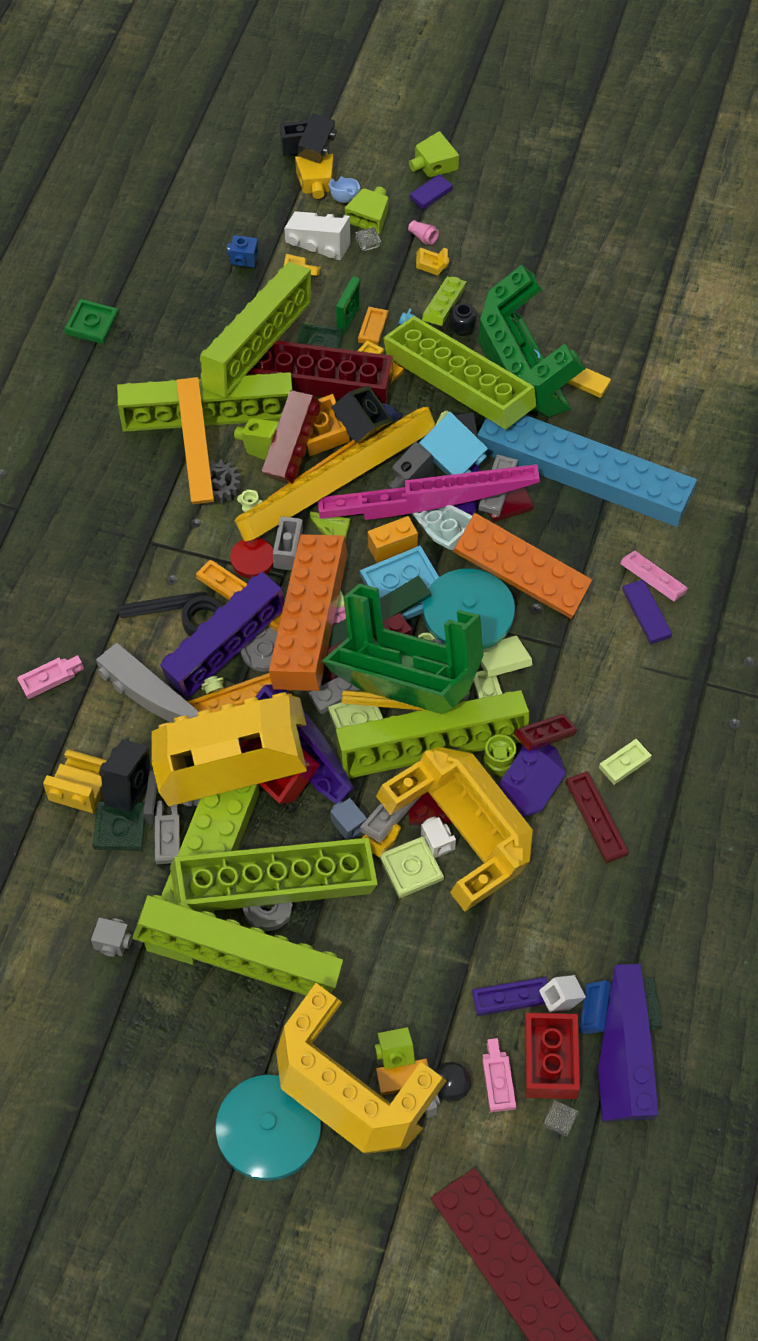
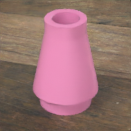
M413 220L408 227L409 232L413 233L426 245H432L438 239L439 231L434 225Z

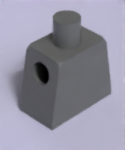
M415 442L393 465L394 479L387 487L389 489L405 487V480L433 477L435 469L432 454Z

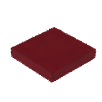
M525 487L507 493L500 516L492 513L488 514L492 522H497L531 511L534 505Z

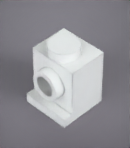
M431 817L421 824V836H424L434 858L455 850L456 839L454 835L451 836L447 824H442L439 817Z

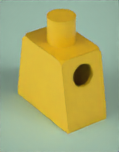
M328 154L326 158L323 157L320 164L300 156L295 157L296 174L303 193H312L315 199H320L324 197V192H330L329 182L333 179V154Z

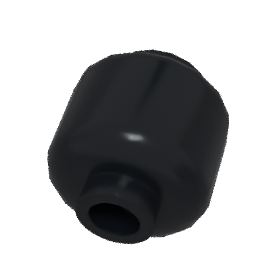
M466 303L455 305L450 311L451 329L460 335H466L474 331L477 321L475 308Z

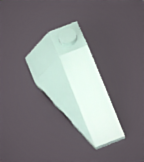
M452 505L412 513L434 542L450 550H454L472 518V515Z

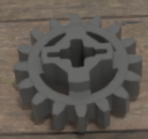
M221 459L217 464H215L214 460H211V465L209 466L214 502L211 503L214 504L216 500H219L223 504V499L225 498L231 501V494L237 496V489H241L240 473H238L237 467L231 468V462L224 465Z

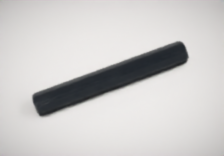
M205 591L121 604L118 605V614L120 618L180 609L184 608L185 604L191 599L207 596Z

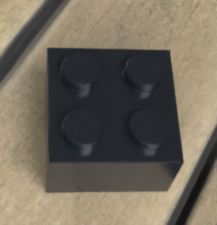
M370 386L348 392L331 407L335 412V417L342 422L347 429V434L356 443L370 438L393 422V419Z
M122 739L118 746L113 748L110 757L106 762L102 763L99 770L102 780L101 794L103 795L105 806L127 812L132 811L147 789L150 772L149 746Z

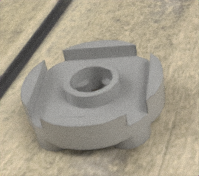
M292 902L274 904L275 906L270 911L262 910L261 908L264 905L244 907L243 913L247 922L253 927L263 931H273L290 921L293 909Z

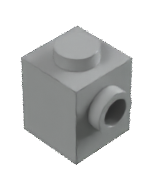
M99 917L91 942L95 950H99L106 956H123L125 948L129 949L131 945L132 934H130L128 924L116 918L108 920Z

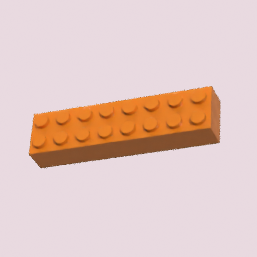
M300 534L269 668L273 689L320 690L325 666L322 660L327 656L348 555L344 535Z

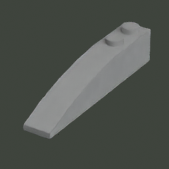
M115 643L96 659L99 675L105 681L110 680L120 694L124 692L129 698L148 711L172 723L175 722L174 718L188 715L189 719L197 717V712L199 711L118 643Z

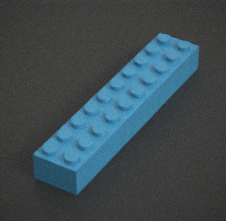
M524 415L506 430L486 418L477 434L478 439L488 448L484 453L494 458H496V455L517 459L518 467L537 464L538 472L541 476L678 527L694 494L697 479L527 415Z

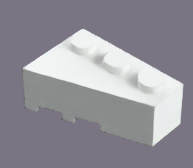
M294 212L284 228L286 243L341 261L350 245V216L344 215L343 218H335L333 214H327L326 217L318 216L317 213Z

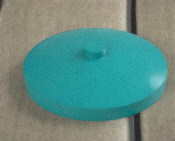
M458 569L440 576L429 587L431 597L424 600L423 617L429 632L435 639L441 640L442 643L446 644L444 624L449 619L458 622V610L480 615L483 650L496 645L511 629L515 613L514 599L508 587L496 576L478 569Z
M278 1075L256 1076L237 1085L222 1102L216 1119L217 1141L225 1160L239 1173L256 1180L273 1181L293 1175L309 1162L320 1140L321 1120L281 1089Z

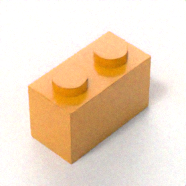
M409 516L368 531V548L376 563L417 547L418 532Z

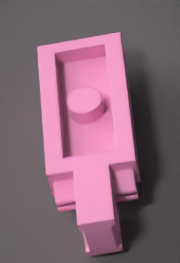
M78 655L69 660L57 658L19 676L17 679L27 699H30L72 679L84 667Z
M498 1038L488 1039V1054H483L482 1064L489 1111L492 1113L516 1110L509 1057L506 1056V1052H500Z

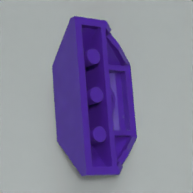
M548 744L528 751L523 747L501 779L499 788L522 817L542 812L565 777L566 772L557 748Z

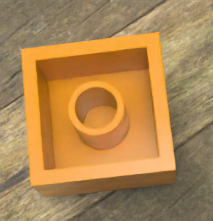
M333 394L318 399L321 402V410L316 417L313 433L306 445L309 456L350 442L347 429L335 417V412L331 408L336 403Z

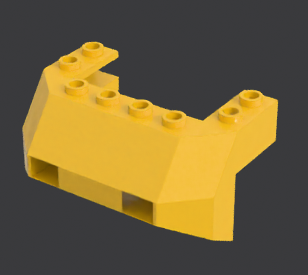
M286 692L272 695V698L263 700L253 697L243 700V705L226 704L220 706V711L212 713L211 709L197 712V717L189 719L188 715L174 718V723L169 722L158 725L159 728L152 731V766L158 792L167 805L173 806L306 772L307 769L296 727L306 726L300 698L292 696V694H286ZM257 737L261 738L263 748L241 753L239 742ZM192 755L194 766L186 768L184 756Z
M315 983L283 1028L276 1051L281 1089L365 1154L406 1149L423 1129V1127L417 1124L418 1120L447 1080L426 1064L420 1062L392 1103L388 1102L313 1044L342 1004V1001Z

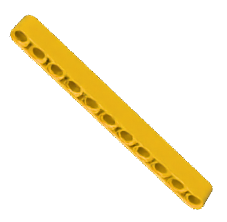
M422 407L413 411L236 517L235 523L243 540L250 541L279 525L280 517L294 516L426 436L436 425L429 407Z

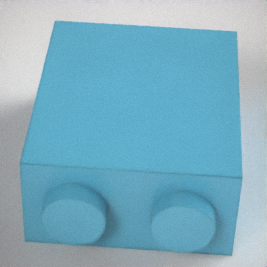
M451 412L419 442L423 448L432 454L433 462L446 475L470 473L469 468L474 463L478 466L487 457L484 453L488 448Z

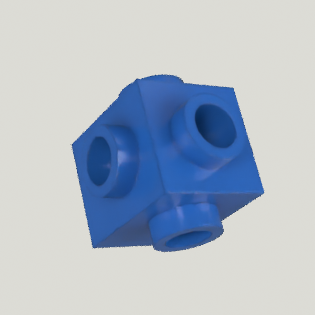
M233 235L232 243H228L227 255L230 256V263L232 265L255 268L259 253L258 238Z

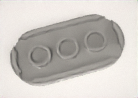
M267 626L240 651L246 665L254 670L269 671L277 637L276 631Z

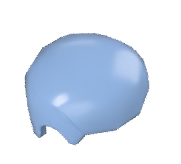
M341 176L337 182L334 179H331L329 182L330 193L333 199L339 203H349L361 191L358 181L352 178Z

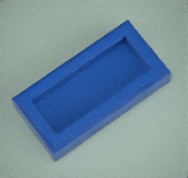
M606 980L586 984V998L583 1003L579 1031L583 1034L604 1032L611 983Z

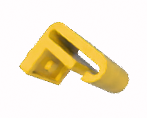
M68 749L64 754L65 758H67L65 765L60 764L55 777L47 775L43 782L48 800L95 814L103 798L101 794L102 780L99 770L102 763L107 760Z

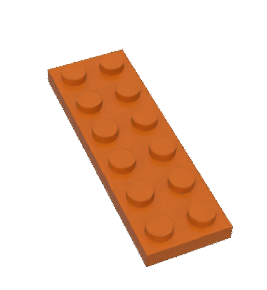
M476 513L473 514L452 551L570 619L575 614L592 581L589 577Z

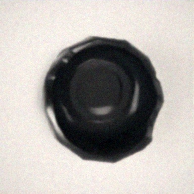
M446 1062L435 1069L436 1073L447 1080L438 1092V1097L447 1102H454L467 1096L471 1088V1078L463 1065L456 1062Z

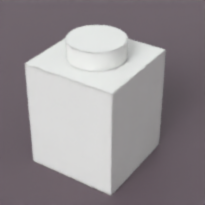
M575 975L555 977L539 990L550 1013L571 1010L586 998Z

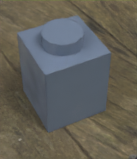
M350 798L344 802H338L330 811L331 822L346 840L354 839L362 833L360 826L367 818Z

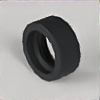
M199 596L187 602L182 610V624L186 634L191 637L198 628L191 624L190 621L194 613L201 610L215 612L222 604L217 599L209 596Z

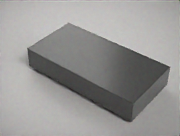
M152 770L149 772L143 815L146 824L154 825L155 816L157 815V801H159L160 794L154 771Z

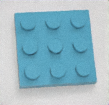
M421 546L360 570V576L365 585L379 588L380 598L418 575L428 589L439 578ZM424 601L402 613L403 618L408 620L422 614Z

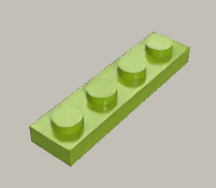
M447 276L424 311L422 321L442 326L449 316L451 309L456 305L464 292L467 281L460 280L458 277Z

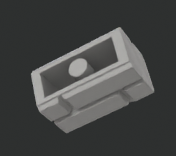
M280 517L273 550L274 568L292 570L300 534L303 535L301 519Z

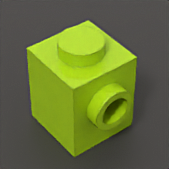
M408 1027L378 1033L379 1044H375L377 1060L382 1059L384 1069L415 1064L413 1043Z

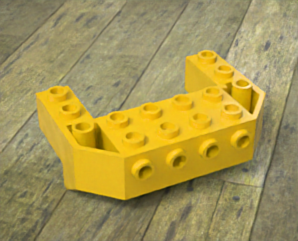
M437 747L424 752L419 762L382 784L376 797L388 813L392 815L426 792L430 793L484 863L460 879L450 892L464 912H466L522 873L530 862L533 829L473 754Z

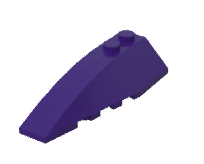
M272 684L264 685L255 697L258 700L272 698V695L278 693H289L287 690L273 689ZM303 711L306 726H296L301 748L320 765L309 782L314 785L316 790L337 804L347 797L353 790V786L335 753L315 724Z
M615 965L598 1064L602 1122L655 1119L658 1116V1105L641 965Z

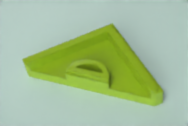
M310 512V519L322 535H344L346 542L351 523L350 518L331 517L320 519L319 513Z

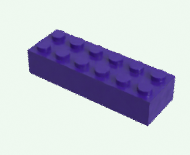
M263 572L258 576L252 577L246 587L234 593L224 607L221 606L214 612L213 617L207 622L200 624L190 638H185L180 643L179 648L164 657L160 666L168 684L185 700H188L202 687L201 685L204 684L205 679L214 676L282 613L285 603L282 589Z

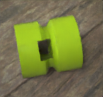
M498 734L492 736L486 742L484 767L489 774L503 777L514 762L516 745L510 737Z

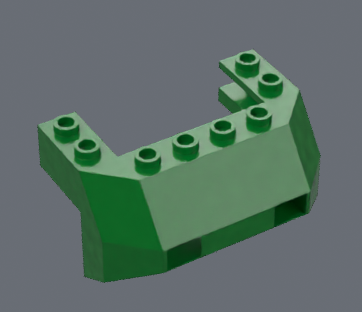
M521 265L488 291L480 318L478 343L488 360L534 386L536 407L529 411V413L551 417L571 409L561 387L586 368L581 363L578 353L574 350L570 351L565 343L544 358L523 317L516 312L517 309L543 290L538 284L536 276L525 266ZM534 349L539 352L540 358H538V355H537V353L534 351Z
M358 584L343 597L348 638L322 660L333 674L364 692L439 714L451 710L469 692L484 656L480 615L458 610V622L449 619L444 624L446 645L384 629L379 588Z

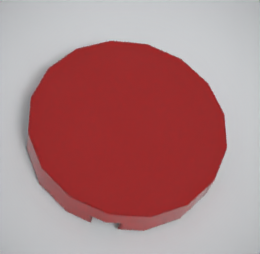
M255 538L250 541L242 539L231 550L230 561L234 571L238 575L250 579L258 576L261 572L268 574L273 568V547L261 538Z

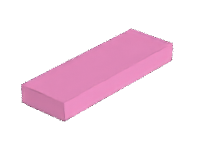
M636 551L623 557L620 563L672 601L682 597L688 589L681 582Z

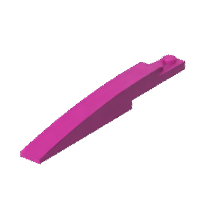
M538 465L405 480V487L323 497L318 500L319 516L322 519L364 514L365 520L466 503L539 483Z

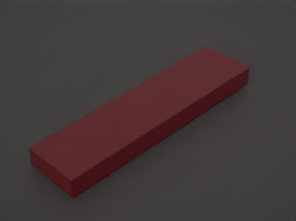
M588 771L567 778L565 783L605 863L607 864L628 856L629 851Z

